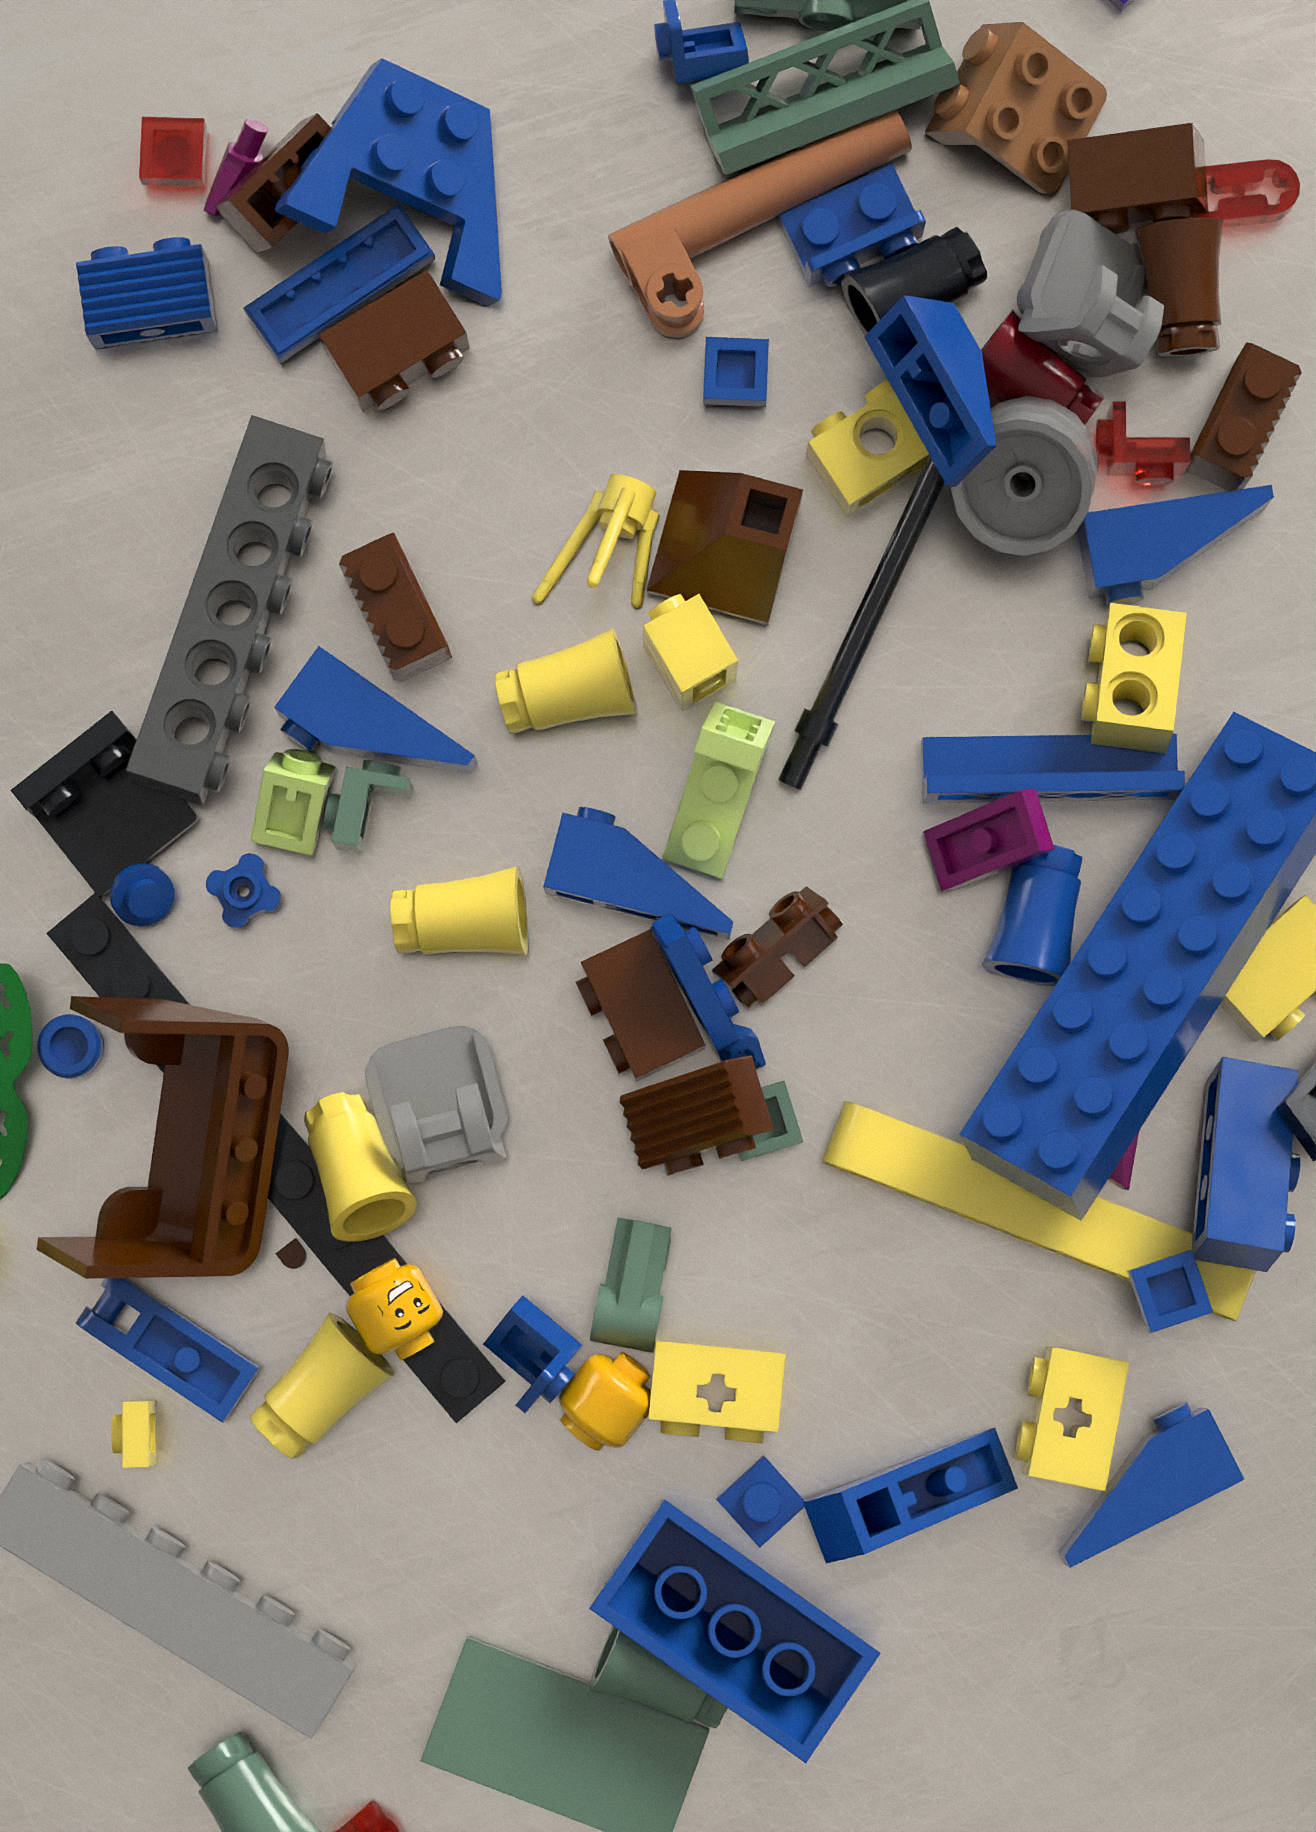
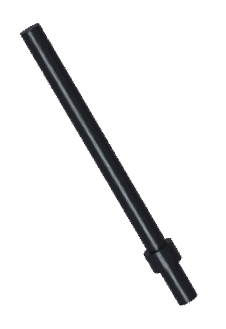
M930 455L811 710L804 708L794 729L799 736L778 780L796 789H802L821 746L828 747L839 725L834 722V718L945 482Z

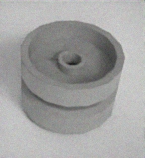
M1023 396L1001 401L991 408L996 447L956 487H951L957 516L975 539L997 552L1028 556L1051 551L1075 534L1089 512L1099 463L1093 436L1077 414L1054 400ZM1017 473H1029L1031 475L1030 480L1017 476Z

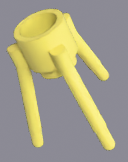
M611 474L604 492L594 491L588 510L532 595L533 603L539 605L545 600L599 517H601L598 526L605 530V533L593 560L592 568L586 581L587 585L590 588L598 586L618 537L632 539L637 530L639 535L632 582L631 605L634 608H640L643 605L645 585L647 583L652 536L660 517L659 513L651 510L657 493L655 489L633 477Z

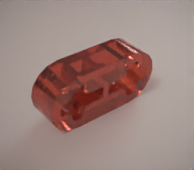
M1272 159L1206 166L1207 184H1210L1212 194L1233 193V197L1222 198L1218 200L1214 211L1191 215V218L1220 219L1223 221L1222 228L1271 223L1281 220L1290 213L1299 196L1300 181L1297 173L1290 165L1280 160ZM1264 177L1272 178L1274 187L1285 189V192L1281 193L1276 201V205L1268 204L1266 195L1245 196V192L1259 189Z

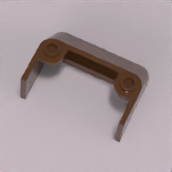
M71 996V1010L119 1033H124L127 1049L135 1058L148 1064L165 1065L148 1187H124L112 1193L100 1209L95 1237H38L36 1250L85 1279L234 1276L242 1273L255 1261L261 1246L289 1054L285 1035L276 1026L257 1018L163 999Z

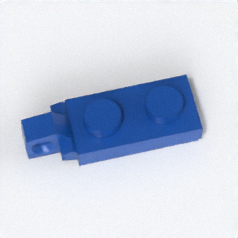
M672 913L651 923L652 927L650 929L720 1062L752 1055L756 1069L765 1066L766 1062L756 1034L751 1028L733 1024L730 1017L739 1013V1009L722 979L711 983L703 968L704 965L713 961L697 929L692 927L684 932Z

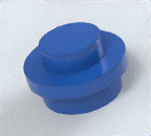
M132 864L125 867L115 877L110 891V902L115 913L122 921L134 926H146L159 921L170 910L174 900V886L171 879L161 868L152 864Z

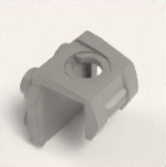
M1077 210L1060 211L1053 216L1040 235L1038 249L1025 282L1017 294V306L1023 315L1018 329L1034 341L1043 343L1075 364V367L1089 376L1106 377L1136 369L1143 363L1160 332L1164 305L1151 296H1144L1138 310L1135 309L1145 281L1144 265L1140 264L1136 250L1127 241L1106 227L1101 226L1100 223L1085 213Z
M466 1026L448 1027L389 1043L377 1049L370 1057L365 1068V1076L376 1123L391 1157L399 1161L403 1179L407 1185L426 1181L430 1175L479 1162L486 1165L507 1159L501 1134L507 1126L508 1113L491 1049L485 1037L479 1032Z

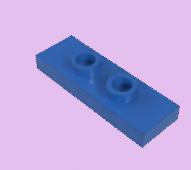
M398 203L243 307V309L281 364L320 338V333L369 305L434 261L435 254Z

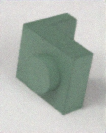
M363 760L362 769L346 766L341 794L330 793L324 818V831L333 832L331 842L336 849L362 853L373 792L403 798L411 797L413 785L409 778L400 776L401 767L375 760Z

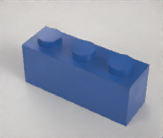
M1222 1057L1208 1077L1191 1249L1195 1260L1267 1272L1283 1252L1288 1253L1290 1251L1295 1235L1296 1219L1294 1214L1287 1213L1288 1192H1293L1298 1182L1300 1155L1292 1153L1293 1132L1276 1110V1107L1297 1084L1298 1070Z

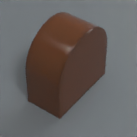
M297 1238L275 1253L283 1265L291 1269L302 1267L307 1260V1252Z

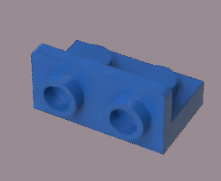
M893 163L779 214L778 222L809 288L823 281L826 282L828 287L841 284V276L844 273L859 269V265L881 255L883 259L889 258L918 244L917 239L923 237L926 224L922 211L914 210Z

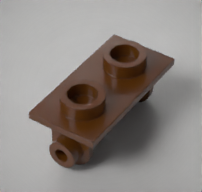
M806 886L800 892H791L776 902L769 912L770 919L752 935L747 933L732 941L721 955L722 961L712 971L733 988L731 990L732 993L747 1009L756 1002L762 1006L795 976L781 958L790 951L800 965L805 967L832 942L838 939L835 932L843 926V923L827 907L829 904L827 900Z

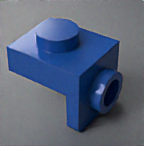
M676 0L663 1L665 22L654 24L656 48L659 62L671 61L676 84L696 80L703 81L749 63L748 49L740 22L682 30Z
M524 1295L513 1305L483 1343L491 1352L531 1384L530 1388L515 1405L523 1413H526L540 1396L551 1404L575 1375L566 1365L582 1346V1344Z

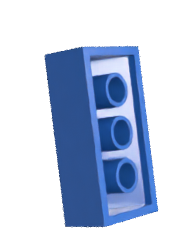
M666 1500L660 1502L589 1607L591 1611L804 1763H807L881 1654Z

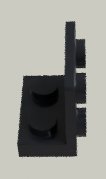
M110 711L10 790L25 810L40 822L89 886L99 896H104L111 891L113 881L122 869L132 864H145L198 821V816L185 800L130 781L126 769L137 739L113 711Z

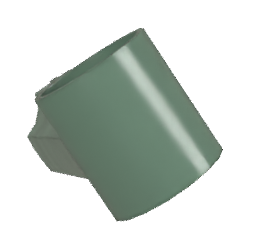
M624 1218L617 1219L605 1284H600L590 1341L653 1353L664 1297L659 1295L670 1248L671 1227Z

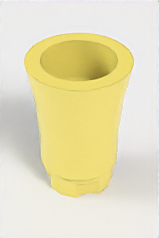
M614 628L575 646L544 657L518 663V669L505 670L495 674L498 701L510 734L534 727L535 731L592 718L637 714L628 668Z
M519 866L482 876L449 882L416 885L415 890L392 891L390 918L394 945L398 953L421 951L423 955L448 952H500L526 955L528 952L527 905L523 878Z
M345 1092L332 1094L318 1100V1103L312 1109L305 1112L304 1123L309 1133L308 1144L316 1162L324 1190L332 1235L336 1239L346 1242L364 1241L382 1236L404 1224L416 1211L417 1199L400 1175L383 1141L376 1120L368 1112L362 1097L359 1094L349 1095Z
M328 1313L309 1344L280 1380L265 1394L266 1401L252 1414L250 1419L256 1429L277 1450L290 1459L293 1457L298 1458L310 1443L317 1444L343 1416L368 1394L393 1377L395 1373L381 1354H373L367 1349L357 1330L337 1315Z

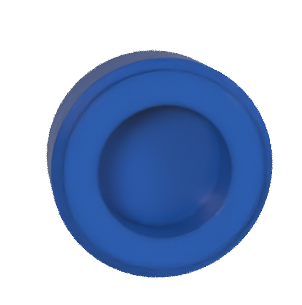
M66 1014L52 1019L43 1027L38 1037L37 1051L41 1063L49 1072L65 1079H79L92 1073L100 1064L104 1054V1041L99 1029L91 1021L78 1015Z

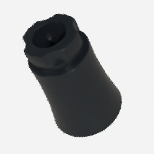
M955 227L941 236L933 235L915 246L880 262L844 273L841 276V285L848 307L859 328L866 335L903 295L955 303L966 297L968 290L986 281L987 270L982 261L981 253L973 239L967 232H963L959 227Z

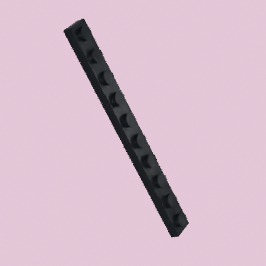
M96 892L46 933L99 997L163 999L191 1005ZM157 1065L164 1074L165 1065ZM280 1111L268 1199L347 1294L351 1296L354 1290L350 1283L376 1267L396 1258L400 1266L408 1264L385 1235L357 1242L341 1241L332 1235L326 1198L310 1146ZM439 1301L443 1310L442 1318L437 1325L429 1330L434 1342L419 1352L403 1359V1361L454 1422L458 1423L503 1385L506 1380Z

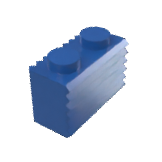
M172 237L153 243V251L129 254L128 249L125 247H104L92 251L90 254L91 260L76 262L85 332L93 348L101 349L105 346L114 347L118 344L127 345L129 343L152 341L154 339L163 340L167 337L175 338L180 335L188 336L190 334H201L217 330L208 260L202 244L191 245L188 238Z

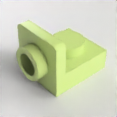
M289 749L284 751V753L275 752L263 770L250 841L312 856L317 846L327 791L333 781L336 767L321 762L320 756L306 750Z

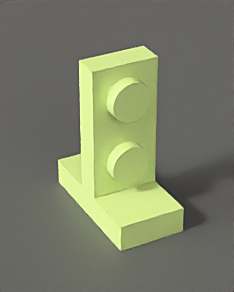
M715 701L700 731L694 750L696 754L662 857L663 860L723 879L775 721Z

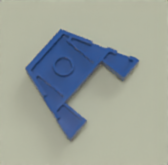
M381 58L369 67L332 121V128L319 147L312 151L300 168L302 171L293 185L278 200L275 212L326 234L337 226L348 179L359 182L451 224L453 232L440 286L488 307L500 301L502 293L490 109Z

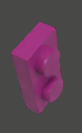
M1036 789L1017 791L923 831L941 891L959 889L1055 850Z

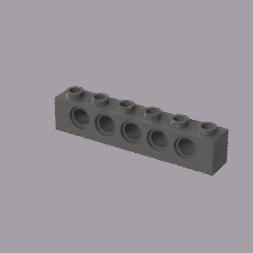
M251 415L126 769L132 783L204 806L209 790L218 793L221 790L230 764V756L222 754L230 730L237 733L241 732L251 703V697L243 694L251 671L258 674L262 672L269 654L272 638L263 634L271 612L279 615L282 614L290 593L292 579L284 576L291 554L302 556L310 536L313 520L304 518L312 495L319 498L323 497L330 479L333 462L325 460L324 438ZM270 484H282L291 490L292 495L290 499L279 507L265 506L257 499L259 492ZM249 542H262L272 550L268 560L258 566H248L237 559V554L241 547ZM230 600H241L250 606V615L244 622L238 625H226L216 618L217 611L223 603ZM211 658L224 660L231 667L226 679L215 685L204 684L195 677L199 665ZM190 717H198L210 725L207 736L201 742L192 745L178 741L175 738V730L179 723Z

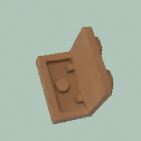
M1024 22L982 24L980 29L971 35L963 48L962 56L964 59L957 70L960 85L939 93L934 103L935 114L925 132L942 145H977L1038 192L1043 194L1055 193L1060 188L1069 171L1067 140L1087 137L1106 101V88Z

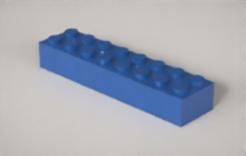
M1236 712L1232 713L959 1135L972 1160L1082 1221L1316 854L1315 751Z

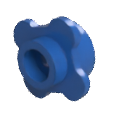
M244 854L240 857L237 865L226 871L214 870L206 879L207 891L211 895L217 896L224 909L222 919L225 924L232 928L244 927L247 924L248 918L255 917L263 911H274L280 903V891L276 887L269 885L263 873L264 861L258 855ZM241 885L249 887V893L245 897H241L237 893V889Z

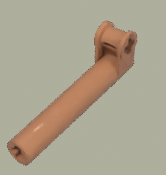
M895 109L792 149L608 234L609 244L625 279L630 286H633L651 324L659 333L666 337L681 338L693 333L703 321L704 304L702 300L703 286L701 278L697 274L690 260L691 258L912 150L910 136L900 114ZM675 294L679 301L686 300V305L676 308L672 301L665 302V297Z

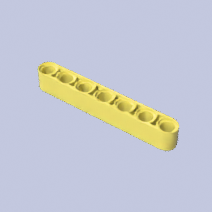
M847 1101L843 1103L822 1158V1162L1129 1282L1131 1281L1127 1270L1192 1249L1193 1233L1096 1197L1088 1212L1080 1221L972 1160L965 1145ZM1196 1260L1213 1310L1212 1314L1237 1322L1256 1270Z

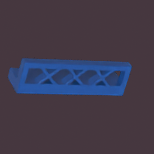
M1172 734L1166 754L1090 744L1091 735L923 737L921 740L922 803L994 802L1017 791L1036 789L1040 802L1176 800L1185 787V771H1178L1177 734Z

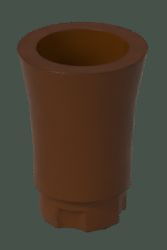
M1174 219L1147 224L1135 229L1144 265L1148 295L1164 305L1162 325L1157 336V352L1161 357L1202 355L1218 351L1220 348L1217 326L1222 324L1219 298V257L1223 221L1220 219Z

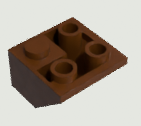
M679 470L646 592L666 598L681 594L685 601L700 594L710 610L768 625L799 514L803 489L744 473Z

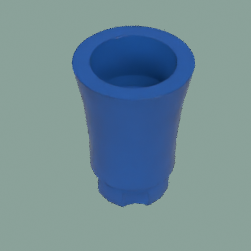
M1054 845L1055 850L1012 868L999 922L982 963L986 970L1018 981L1056 986L1071 963V943L1075 910L1081 886L1078 875L1081 869L1082 856L1075 854L1071 849Z

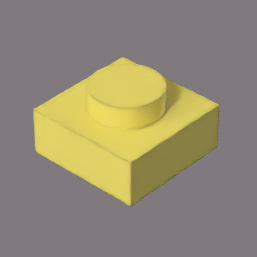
M157 1400L122 1402V1414L113 1415L111 1426L112 1451L114 1454L122 1453V1468L157 1465Z

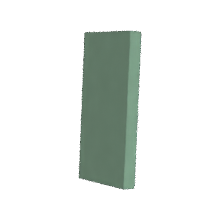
M467 1636L420 1761L604 1832H673L710 1728L693 1721L689 1723L664 1711L628 1699L590 1691V1682Z

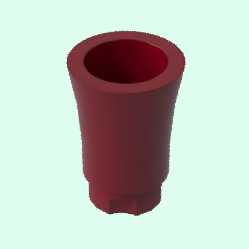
M1012 309L981 349L989 397L997 402L1023 396L1054 400L1077 414L1085 425L1103 401L1104 396L1089 385L1084 384L1087 378L1064 362L1048 346L1041 342H1036L1020 332L1018 327L1021 318Z

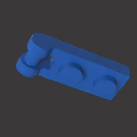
M105 1278L101 1283V1286L105 1289L92 1309L87 1306L75 1323L84 1331L220 1422H226L261 1368L143 1290L129 1278ZM126 1304L140 1312L128 1333L114 1324V1321Z

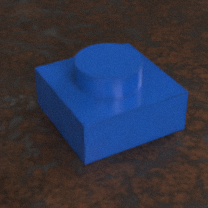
M706 337L703 404L766 407L769 339Z
M1192 1250L1127 1270L1148 1333L1213 1313Z
M764 1455L716 1498L759 1548L804 1508L803 1502H805Z

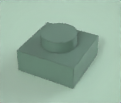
M785 1080L761 1087L774 1130L753 1136L756 1149L739 1154L741 1162L803 1143Z

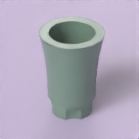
M612 1626L598 1658L590 1683V1691L628 1699L664 1711L689 1723L695 1719L715 1729L720 1725L728 1709L726 1706Z
M242 1732L229 1737L187 1767L194 1780L202 1787L198 1793L213 1815L221 1832H321L301 1811L276 1779L260 1752L253 1753L248 1740Z

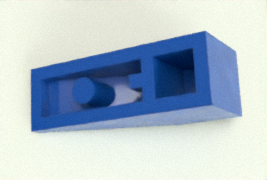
M903 295L864 338L945 484L948 487H956L996 447L982 351L954 303Z
M1272 485L1088 512L1077 529L1088 598L1105 597L1106 604L1109 606L1110 603L1130 604L1143 600V591L1153 589L1264 511L1274 498Z
M320 646L317 647L274 707L278 715L286 721L280 731L309 752L313 750L316 744H319L333 754L471 774L478 765L474 754Z
M579 807L577 816L562 812L543 885L545 894L652 921L672 913L683 929L689 930L695 927L699 933L730 940L733 921L625 828L614 826L615 815L588 807Z
M1186 1402L1152 1419L1157 1429L1141 1438L1106 1486V1491H1102L1058 1551L1066 1566L1071 1568L1245 1480L1209 1409L1200 1407L1191 1411Z
M995 1428L850 1482L807 1500L803 1504L827 1564L867 1554L1016 1490L1018 1486Z

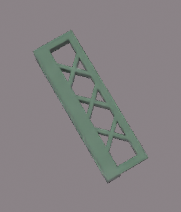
M910 0L690 85L711 150L724 174L728 175L960 85L954 61L942 46L930 1ZM917 18L919 19L926 44L903 53L885 47L897 26ZM876 35L873 41L867 39L868 37ZM853 44L867 50L857 71L842 76L827 69L837 49ZM880 56L885 58V60L877 63ZM817 58L815 64L810 62L809 60ZM795 67L809 73L798 94L782 98L769 92L777 74L783 70ZM821 79L828 81L826 83L819 85ZM759 80L757 86L750 84ZM734 89L751 96L741 116L720 124L717 123L710 102L711 98ZM763 102L769 104L760 108Z

